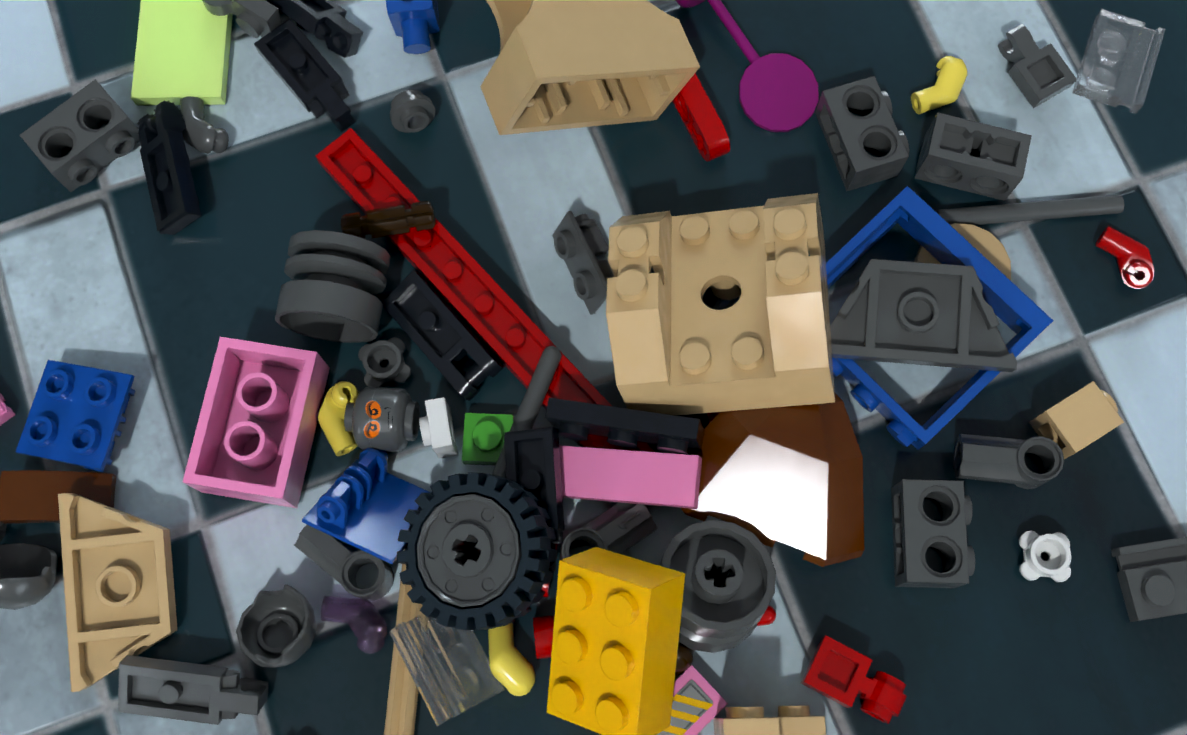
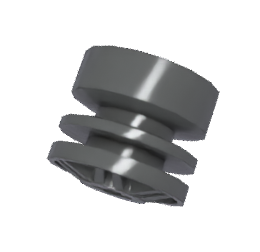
M312 230L292 235L288 247L290 258L286 259L284 273L294 281L281 285L275 321L283 328L297 334L326 341L361 343L376 339L383 304L373 295L384 292L387 278L384 275L387 274L391 258L386 249L372 241L335 231Z

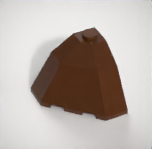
M836 393L835 403L719 412L704 429L702 450L688 449L687 455H699L702 458L698 507L697 509L681 508L685 515L703 522L706 521L707 516H712L725 522L735 523L752 532L766 546L773 548L775 541L802 550L804 552L803 560L821 567L862 556L865 550L863 456L844 402Z

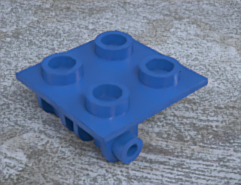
M48 360L15 452L83 466L84 469L103 473L105 466L111 465L113 461L110 457L115 441H113L114 437H121L122 434L117 428L119 423L125 424L126 418L122 414H125L130 396L135 394V390L131 388L135 376Z
M366 448L360 453L359 460L356 459L344 471L343 475L339 476L333 486L319 498L313 508L303 517L302 522L393 564L397 559V551H403L407 545L405 542L398 541L400 530L409 529L410 523L404 520L408 510H417L419 505L415 500L421 493L431 492L387 473L388 454L386 451Z

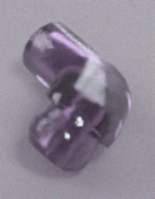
M325 596L323 598L321 606L322 621L348 623L358 638V648L364 653H376L384 647V637L388 632L387 624L373 603L365 599L335 596Z

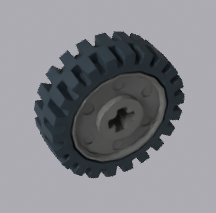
M468 472V474L458 473L448 476V481L438 480L430 486L431 493H421L415 502L419 505V508L417 510L409 509L404 518L405 521L410 523L409 529L400 530L398 541L407 543L405 551H397V563L406 565V570L399 573L402 584L411 585L412 587L407 595L413 603L423 605L420 611L425 616L437 618L436 623L445 627H455L460 630H487L515 622V618L523 617L532 610L530 607L532 603L541 600L545 594L542 587L544 584L551 582L554 574L553 571L549 570L550 562H556L557 550L551 549L550 541L556 540L554 528L547 526L546 521L550 517L546 509L537 505L539 500L531 492L524 490L523 486L497 475ZM476 542L478 543L476 544L475 548L481 550L478 560H476V558L479 554L473 552V548Z

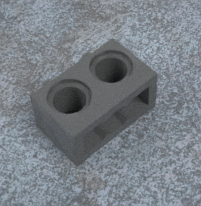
M875 76L822 91L815 111L846 191L897 177L909 157L910 149L907 137L902 130H897L892 118L893 110L890 97L886 91H881ZM849 109L859 110L865 116H855L849 112ZM865 149H875L882 157H873Z
M96 79L19 135L49 172L70 192L79 186L91 182L100 170L116 158L128 154L135 144L140 141L137 127ZM109 122L104 128H101L102 125ZM71 150L68 155L63 157L67 151Z
M937 113L923 138L914 178L1005 201L1023 179L1032 135Z
M902 479L891 488L895 587L958 588L969 584V576H972L975 571V553L973 547L967 545L966 525H970L972 520V501L969 495H964V481ZM924 498H931L939 503L943 513L941 521H934L925 514L923 510ZM928 547L939 550L944 556L945 567L942 573L933 571L927 565L925 553Z

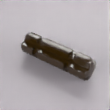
M430 201L412 203V208L405 209L404 204L367 210V215L361 216L360 212L344 214L341 216L342 233L366 239L365 235L371 234L373 239L409 233L412 227H416L417 231L432 229L436 223L434 208Z

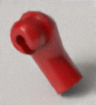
M1107 226L1098 238L1095 246L1116 257L1121 277L1127 286L1134 289L1148 286L1154 278V266L1149 248L1120 231Z

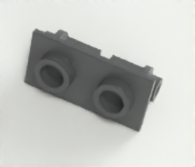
M568 211L552 235L554 246L558 256L564 259L573 278L576 294L580 299L584 300L590 315L595 314L607 298V278L614 277L608 259L598 261L596 257L606 254L609 248L595 219H589L587 214L574 217L572 211Z

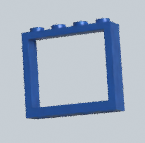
M908 186L826 263L827 286L829 289L898 223L941 264L974 267L983 287L982 295L984 300L992 306L995 315L1016 333L1006 344L1009 354L1013 353L1015 358L1054 321ZM832 358L833 377L836 378L838 375H841L854 387L850 393L864 409L869 412L876 409L889 422L886 425L888 432L903 446L908 447L912 444L917 450L926 445L1001 372L979 370L920 426L853 359Z

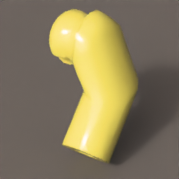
M945 56L938 61L936 67L940 70L936 73L938 77L935 85L911 94L912 107L917 114L948 105L958 99L968 75L966 65L962 59Z
M340 381L328 390L317 416L318 422L336 456L348 454L357 447L352 432H347L344 426L346 406L349 402L355 403L359 394L355 385L348 381Z
M513 623L488 629L489 666L491 673L506 687L510 694L514 696L526 695L531 691L536 675L530 662L514 646Z

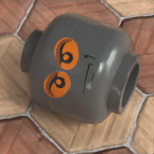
M365 387L359 392L355 403L349 402L346 406L344 415L345 430L353 432L356 445L363 450L373 448L386 452H401L407 447L409 441L417 439L420 427V406L418 402H412L410 394L404 389Z

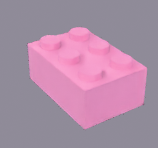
M220 337L182 482L202 493L298 508L317 426V416L322 404L330 369L321 356L314 351Z

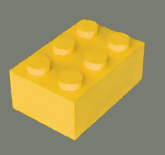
M594 547L559 560L546 713L601 735H657L670 726L685 573L599 547Z

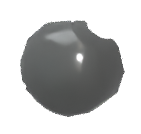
M26 543L0 545L1 609L17 610L35 605L51 592L55 583L57 555L54 550L42 545Z
M284 585V588L279 591H260L253 604L248 606L242 613L236 633L240 650L259 666L276 668L294 663L311 648L317 631L314 609L306 597L292 586Z

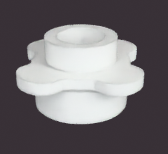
M1030 530L1020 536L1019 545L1023 548L1024 562L1020 565L1019 570L1025 579L1034 581L1039 577H1050L1055 582H1064L1070 577L1071 550L1069 548L1070 541L1066 535L1060 532L1038 535L1035 531ZM1042 552H1046L1049 555L1048 561L1041 559Z

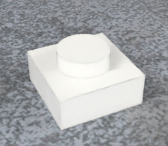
M442 397L426 400L427 416L419 417L424 446L432 445V449L438 458L458 455L451 410L446 399Z

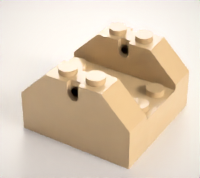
M818 193L767 199L764 206L671 216L670 211L622 216L609 227L608 262L614 277L607 278L606 318L616 386L627 409L668 415H687L835 403L825 241ZM708 287L711 288L716 297L724 300L740 297L733 306L723 310L711 309L703 303V295Z

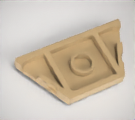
M75 493L58 494L70 682L71 692H79L89 688L118 669L119 662L125 656H138L177 631L170 529Z

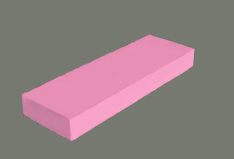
M559 445L563 498L697 509L702 466V458L699 455Z

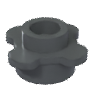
M393 337L388 339V341H376L361 347L358 357L363 362L366 370L364 383L367 387H382L383 384L392 381L404 383L410 378L411 369L404 361L405 344L402 340ZM382 360L389 361L387 367H381L380 363Z

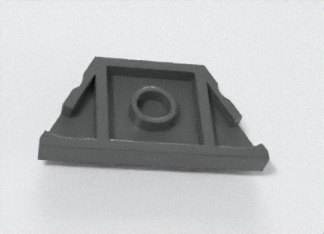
M871 259L830 326L832 358L1013 372L1017 369V360L1014 354H1009L997 328L1000 325L992 306L983 298V287L973 266Z

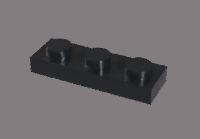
M549 398L545 418L551 425L558 429L559 436L572 440L586 441L588 440V434L607 437L608 443L625 448H636L638 442L657 444V450L663 453L687 455L688 449L702 450L705 431L700 419L556 398Z

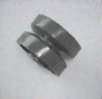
M708 520L689 525L673 537L660 562V566L685 573L679 643L691 650L716 653L735 648L752 634L775 594L776 570L769 551L752 532L732 522Z

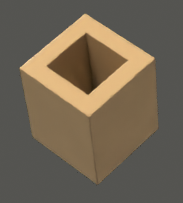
M1092 381L1029 423L1038 436L1049 438L1057 443L1063 452L1064 459L1115 429L1124 421L1118 414V408L1113 398L1107 392L1100 390L1096 383Z

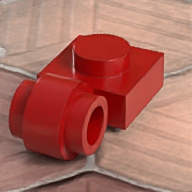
M827 635L822 637L801 681V684L846 708H851L857 694H860V698L863 700L860 710L887 724L890 723L892 716H899L907 698L903 694L906 687L904 682L882 671H877L874 678L866 677L873 660Z

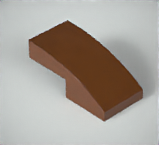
M1 471L0 522L5 524L56 522L60 524L58 494L75 493L114 508L116 475L77 471Z

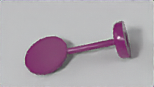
M705 0L675 1L681 7L691 8ZM707 0L751 64L745 69L739 83V102L745 115L756 126L770 132H789L801 127L813 115L819 101L818 83L812 70L802 60L789 54L770 53L760 57L722 1Z

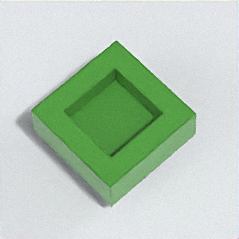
M465 413L462 447L463 464L495 466L504 446L505 432L510 431L515 419L514 415Z

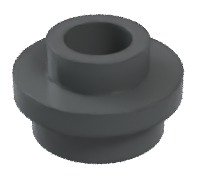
M418 90L403 91L395 96L391 102L390 120L394 128L401 132H419L426 128L435 116V107L431 99Z

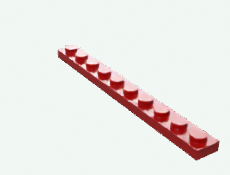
M352 128L348 129L315 156L322 168L365 214L367 210L404 204L405 209L412 208V203L420 202ZM437 219L435 227L432 229L417 231L416 227H412L409 233L386 236L527 389L543 350L549 346L556 347L553 342ZM561 352V360L542 406L547 410L549 398L612 406ZM588 434V440L586 441L574 440L580 447L655 452L644 442H638L636 448H625L608 443L607 437Z

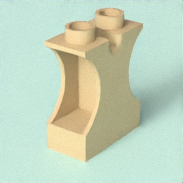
M486 0L498 24L501 47L499 56L480 87L499 135L654 121L659 118L700 68L680 20L660 10L648 0Z

